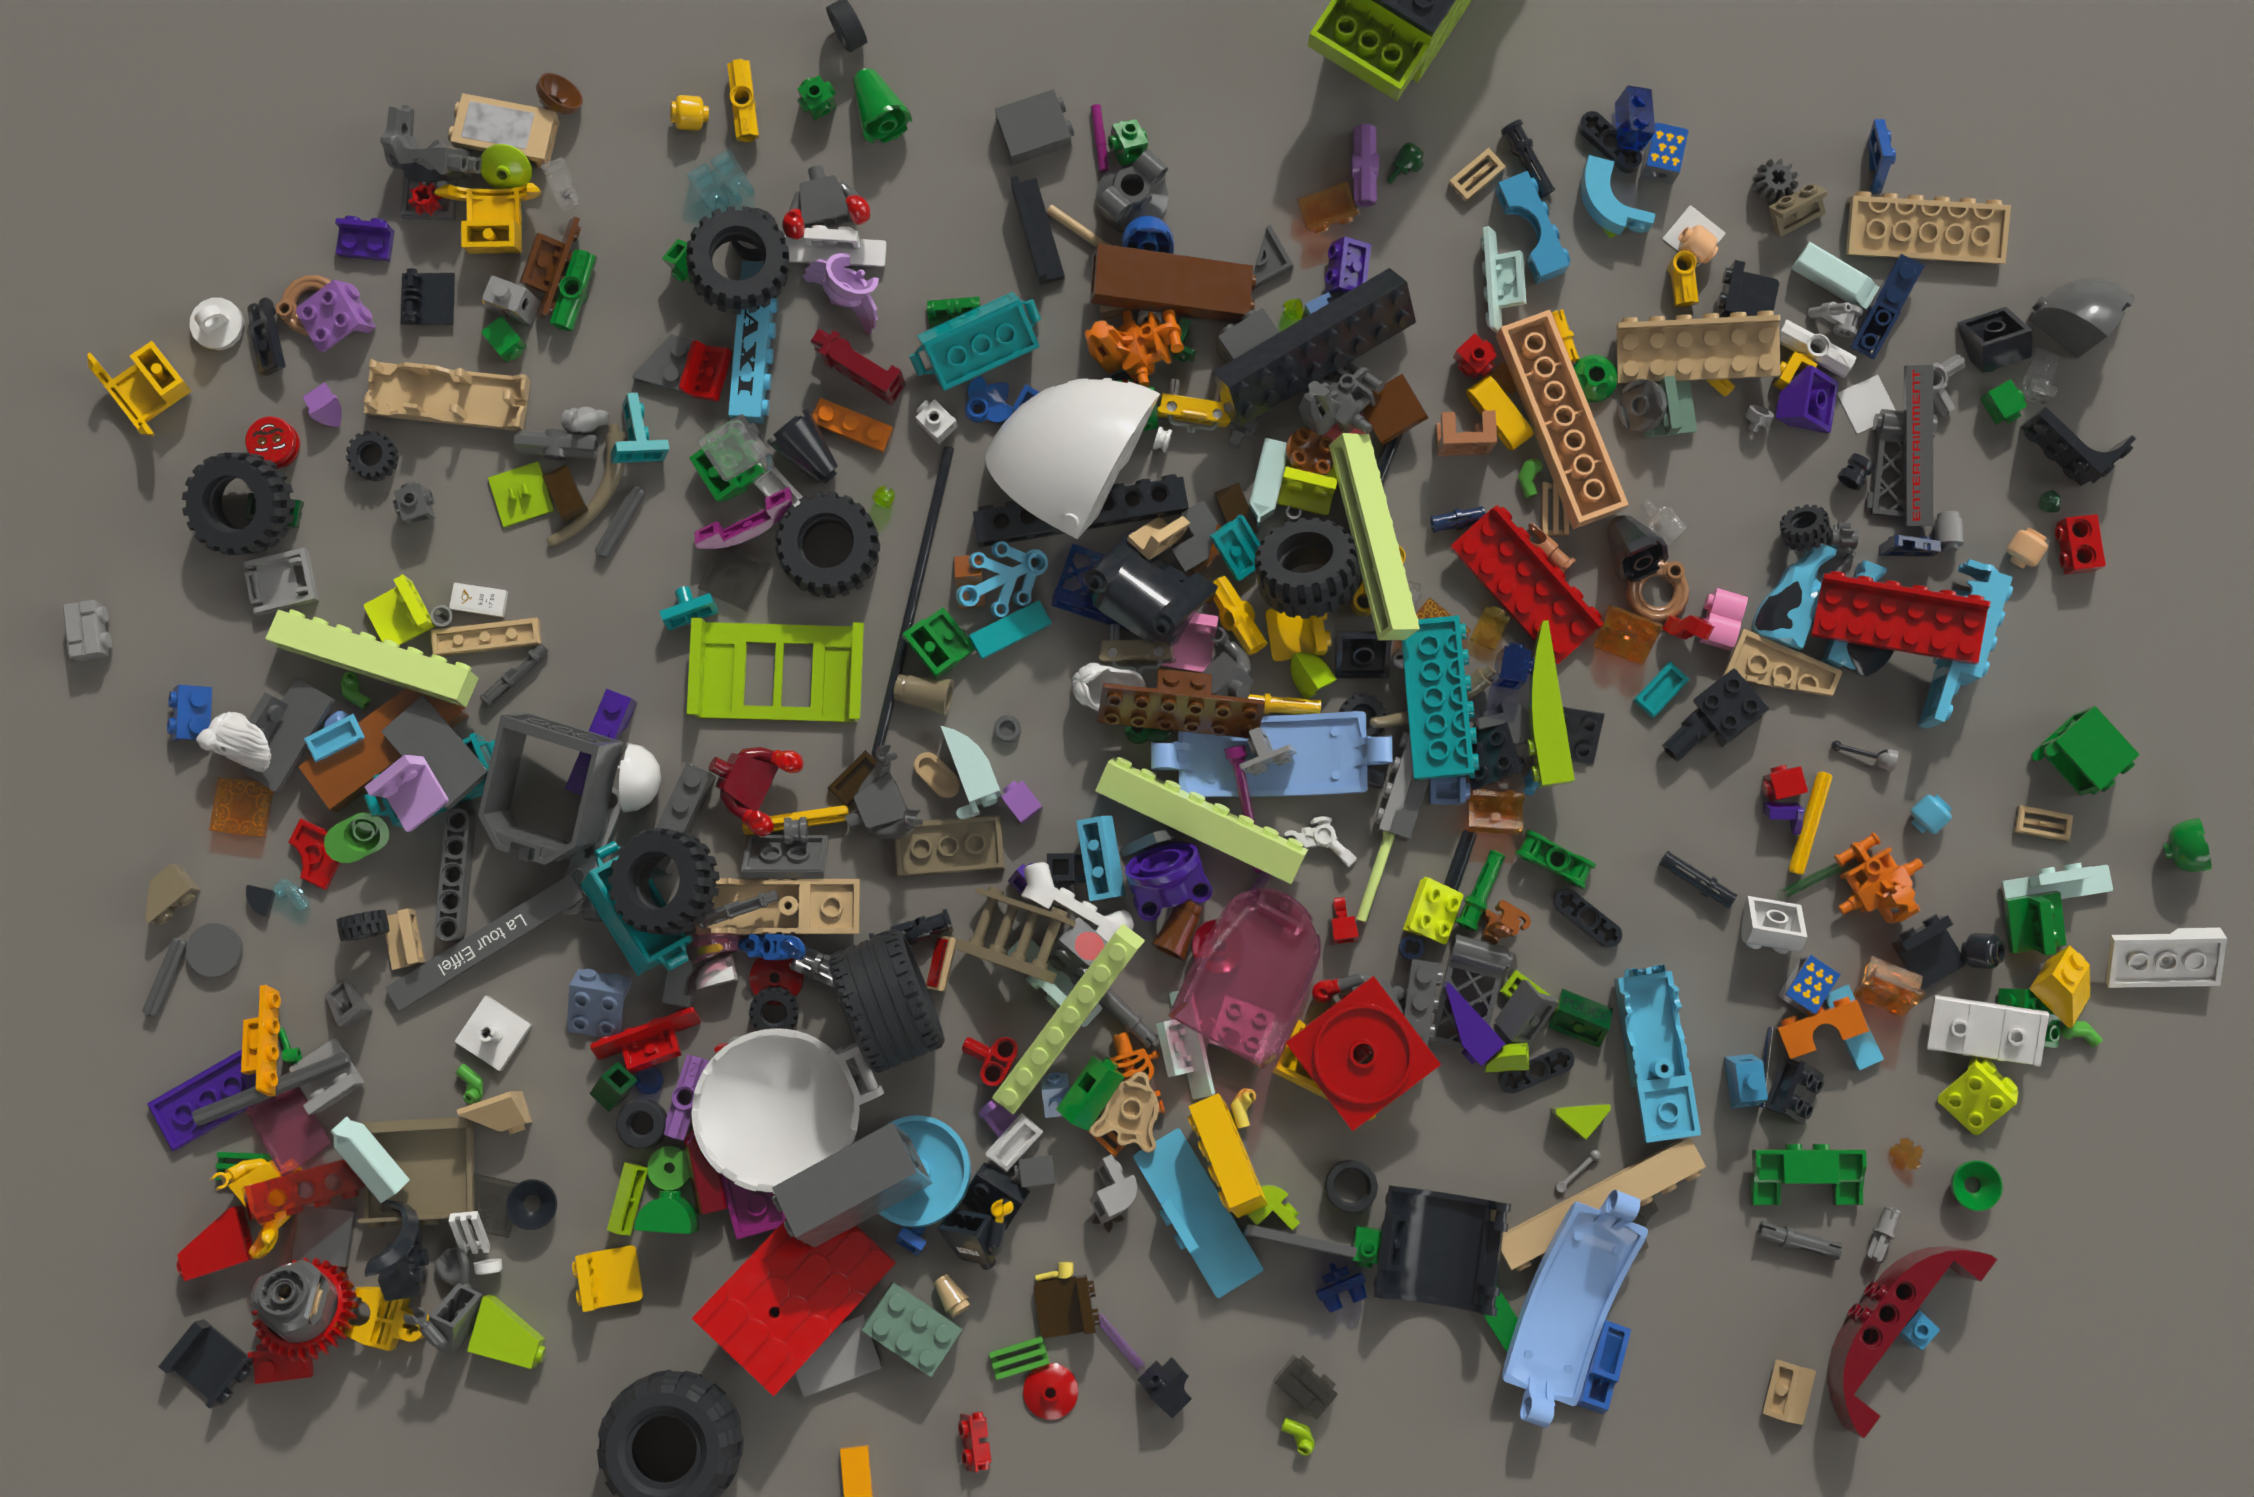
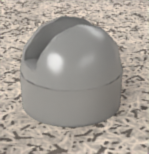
M437 605L430 613L431 621L437 626H446L452 620V611L445 605ZM437 609L448 617L446 621L434 614Z

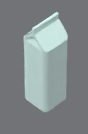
M1811 242L1804 247L1791 268L1842 300L1862 307L1865 310L1880 288L1875 285L1870 277Z
M1269 438L1264 440L1249 501V508L1257 521V528H1259L1260 522L1275 513L1288 459L1286 454L1287 443Z
M346 1116L330 1131L334 1135V1148L380 1203L395 1195L410 1180L364 1124L351 1121Z

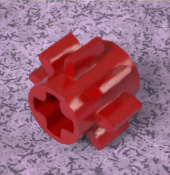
M419 182V186L415 189H410L413 198L409 199L408 202L412 207L416 206L415 211L418 215H421L424 211L433 216V212L436 209H442L439 200L443 197L435 194L436 187L433 183L426 186Z

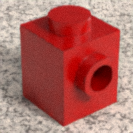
M1786 765L1770 768L1771 773L1763 776L1762 789L1764 795L1769 797L1770 802L1799 796L1808 792L1801 766L1787 769Z

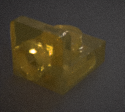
M1485 607L1469 640L1494 651L1510 618L1505 616L1506 612L1498 607Z

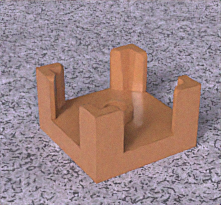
M1495 410L1482 412V423L1475 425V432L1456 433L1455 413L1442 412L1440 423L1435 425L1437 456L1489 455L1497 443Z

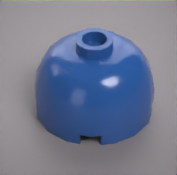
M1149 215L1135 218L1125 227L1122 234V247L1170 254L1174 252L1172 232L1168 225L1158 217Z

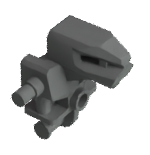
M1354 360L1343 366V369L1353 375L1347 374L1339 368L1333 372V375L1328 380L1321 379L1308 384V387L1305 389L1307 393H1305L1298 407L1303 424L1318 435H1325L1335 423L1338 424L1339 430L1342 433H1350L1356 428L1365 434H1369L1373 429V425L1367 422L1360 415V412L1367 405L1373 407L1376 403L1372 391L1365 386L1368 385L1376 393H1380L1385 386V382L1371 375V370L1367 367H1360Z

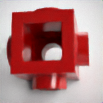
M1474 333L1455 351L1453 359L1458 363V368L1467 377L1471 376L1475 380L1479 375L1485 377L1495 367L1493 362L1497 354L1490 342L1487 340L1483 341Z

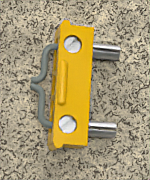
M1171 379L1169 394L1162 393L1157 416L1167 418L1172 425L1186 427L1188 433L1194 434L1197 429L1212 431L1217 426L1226 428L1230 424L1231 418L1224 412L1221 399L1218 402L1219 393L1217 387L1214 401L1179 396L1180 381L1176 379L1174 395L1175 379ZM1173 420L1211 425L1212 427L1196 425L1191 430L1190 425H1188L1187 423L1176 422Z

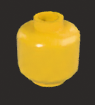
M679 95L675 101H671L670 122L675 123L677 129L699 131L703 126V122H708L709 107L704 106L701 97Z

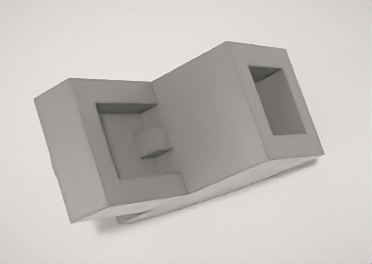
M1112 1154L1103 1158L1095 1166L1106 1188L1096 1192L1089 1199L1101 1224L1116 1218L1132 1204L1137 1193L1135 1176L1131 1175L1124 1179L1123 1169L1120 1163L1115 1161Z

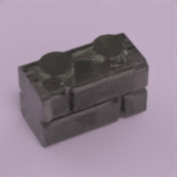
M1294 1354L1274 1377L1273 1381L1317 1420L1338 1395L1336 1390L1333 1389L1337 1384L1326 1374H1323L1321 1377L1313 1371L1315 1365L1304 1355L1299 1359Z

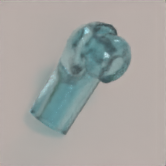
M287 878L280 879L279 883L274 884L273 890L276 895L283 897L287 894L299 912L311 904L300 887Z

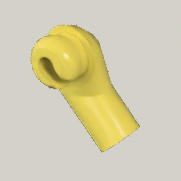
M1243 1088L1237 1093L1231 1103L1237 1129L1250 1125L1246 1111L1252 1102L1256 1100V1093L1253 1089Z

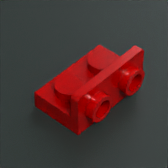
M257 1344L256 1350L247 1352L248 1358H253L255 1384L314 1376L313 1361L310 1354L307 1362L301 1361L299 1357L296 1362H292L288 1357L283 1360L277 1354L273 1355L262 1344Z

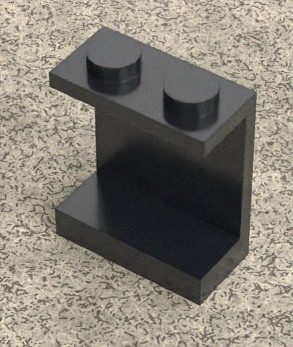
M205 1319L193 1322L158 1367L166 1374L174 1371L209 1399L205 1406L210 1409L219 1404L221 1406L224 1405L233 1395L231 1389L237 1382L241 1383L250 1374L251 1369L249 1367L253 1363V1358H248V1354Z

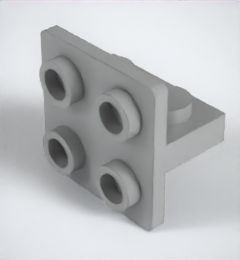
M1258 727L1249 731L1251 738L1247 739L1253 755L1256 754L1257 757L1239 764V767L1242 771L1249 774L1252 773L1255 776L1267 771V766L1273 763H1277L1280 766L1293 760L1292 756L1296 755L1297 752L1291 745H1286L1273 751L1267 733Z

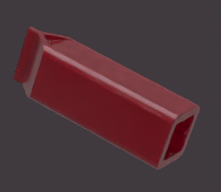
M692 1129L684 1142V1149L696 1213L701 1215L727 1209L721 1173L717 1172L703 1155L697 1143L694 1129Z

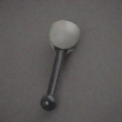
M1837 740L1831 744V748L1834 751L1844 750L1874 758L1880 768L1892 772L1895 769L1899 751L1893 749H1883L1876 754L1842 745Z

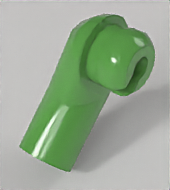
M1538 459L1527 460L1518 474V480L1526 499L1538 494L1533 482L1536 474L1542 470V463Z

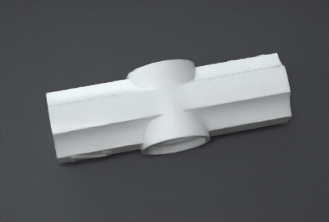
M1787 319L1779 329L1781 345L1794 352L1809 355L1813 362L1842 378L1847 376L1855 363L1856 356L1830 343L1829 339L1823 334H1813ZM1810 344L1818 346L1820 353H1814L1810 348Z

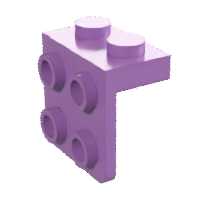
M333 279L296 308V313L317 350L327 351L354 330L370 333L376 328L372 321L371 312L362 304L359 298L360 293L353 284Z

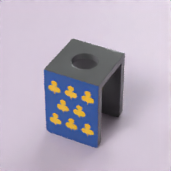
M1655 123L1653 134H1649L1640 172L1641 178L1668 184L1674 183L1681 170L1688 129Z

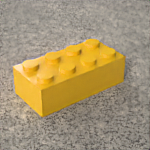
M1218 1093L1188 1106L1191 1115L1187 1116L1192 1130L1196 1132L1198 1137L1201 1136L1202 1140L1197 1142L1203 1156L1206 1157L1208 1162L1211 1161L1212 1165L1208 1166V1170L1213 1181L1216 1182L1218 1187L1222 1188V1191L1218 1192L1224 1208L1227 1209L1228 1213L1233 1212L1239 1218L1267 1206L1268 1203L1229 1108L1221 1095Z

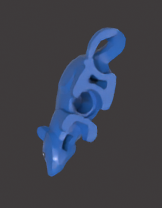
M750 934L748 938L735 943L736 948L746 952L748 957H763L765 960L783 961L791 958L802 960L805 956L803 942L793 935Z

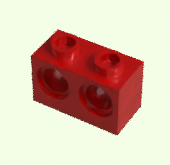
M2098 514L2066 517L2056 523L2055 537L2060 543L2061 549L2059 563L2064 568L2065 575L2094 572L2106 566ZM2073 526L2079 529L2080 537L2074 535L2072 531ZM2077 552L2084 556V563L2078 561Z

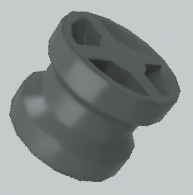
M790 817L784 818L785 844H792L794 841H800L802 844L808 843L807 817H800L798 820H792Z

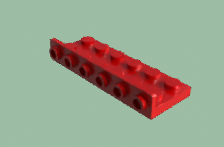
M1495 505L1453 542L1449 548L1534 642H1536L1539 625L1543 621L1548 620L1555 664L1558 665L1596 629L1604 625L1600 620L1602 616L1593 606L1589 607L1582 600L1584 596L1575 586L1571 587L1565 581L1566 576L1563 571L1556 566L1553 567L1547 561L1548 555L1538 546L1535 547L1530 542L1528 532L1522 527L1518 528L1511 520L1513 517L1510 512L1504 507L1500 508L1498 505Z
M1830 571L1829 574H1823L1811 636L1974 665L1979 663L1987 612L1991 601L1984 600L1983 596L1970 594L1967 597L1958 596L1956 592L1951 590H1940V592L1928 591L1929 588L1922 585H1913L1912 588L1901 586V583L1892 580H1886L1884 583L1875 582L1873 578L1868 576H1857V578L1845 577L1846 574L1839 571Z

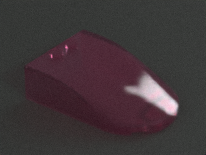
M1258 888L1257 890L1238 894L1225 906L1197 954L1168 1016L1264 1069L1280 1055L1320 959V935L1316 934L1311 922L1313 918L1310 913L1296 899L1275 889Z

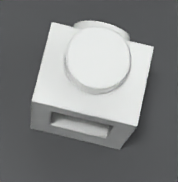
M935 399L931 403L925 401L916 411L918 413L916 416L917 423L938 444L958 427L956 419ZM933 414L939 415L937 421H931L929 418Z

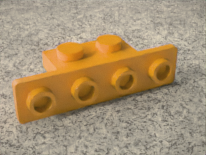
M261 985L259 990L258 1017L243 1020L241 1073L246 1075L256 1074V1091L270 1097L276 1095V1086L278 1084L277 1059L279 1058L278 1033L280 1031L278 1019L281 998L279 991L268 985Z

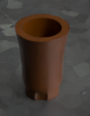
M1189 900L1173 907L1167 921L1151 945L1173 958L1185 961L1192 937L1200 922L1199 918L1203 908Z

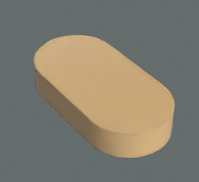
M925 752L917 756L914 761L915 773L935 793L942 798H952L959 792L960 780L958 776L935 754Z

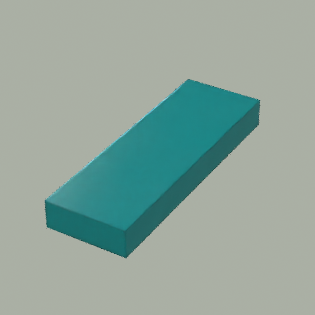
M1040 600L970 634L968 638L980 659L983 660L1050 626L1052 622Z

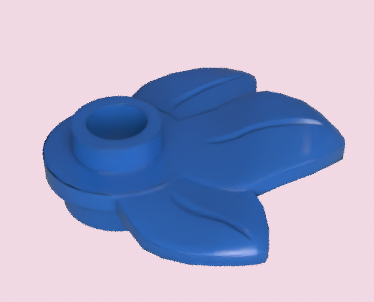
M981 376L976 377L968 386L969 400L965 405V413L968 419L976 423L986 420L999 423L1007 420L1015 412L1010 405L1005 403L1009 393L1008 383L997 382L987 386ZM977 406L983 408V412L980 414L974 413L973 410Z

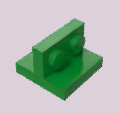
M2050 891L2004 899L2009 952L2014 954L2035 950L2046 956L2056 954V947L2067 945L2061 892Z

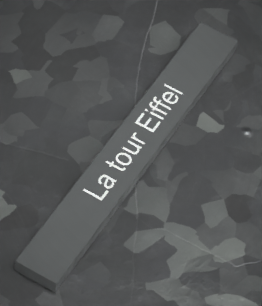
M569 874L390 984L385 989L397 1010L402 1011L582 901L586 896L573 874Z

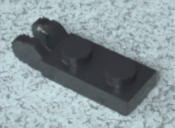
M264 297L259 300L258 304H250L247 312L259 374L268 376L285 368L286 365L274 317L276 314L275 305L272 300Z

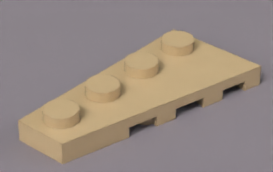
M1742 629L1722 677L1735 668L1747 683L1831 697L1836 690L1843 671L1749 630Z

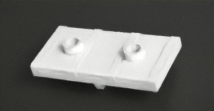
M1934 995L1926 1049L2040 1067L2049 1013L2046 1011Z

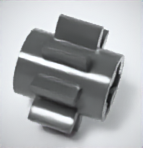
M1838 522L1837 525L1834 524L1833 528H1831V537L1827 538L1826 545L1837 550L1836 555L1846 556V554L1851 553V550L1857 548L1859 541L1858 531L1851 529V523Z

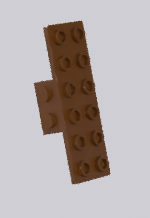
M1158 668L1156 689L1104 683L1102 685L1097 722L1250 739L1249 731L1261 725L1265 701L1211 695L1212 674Z

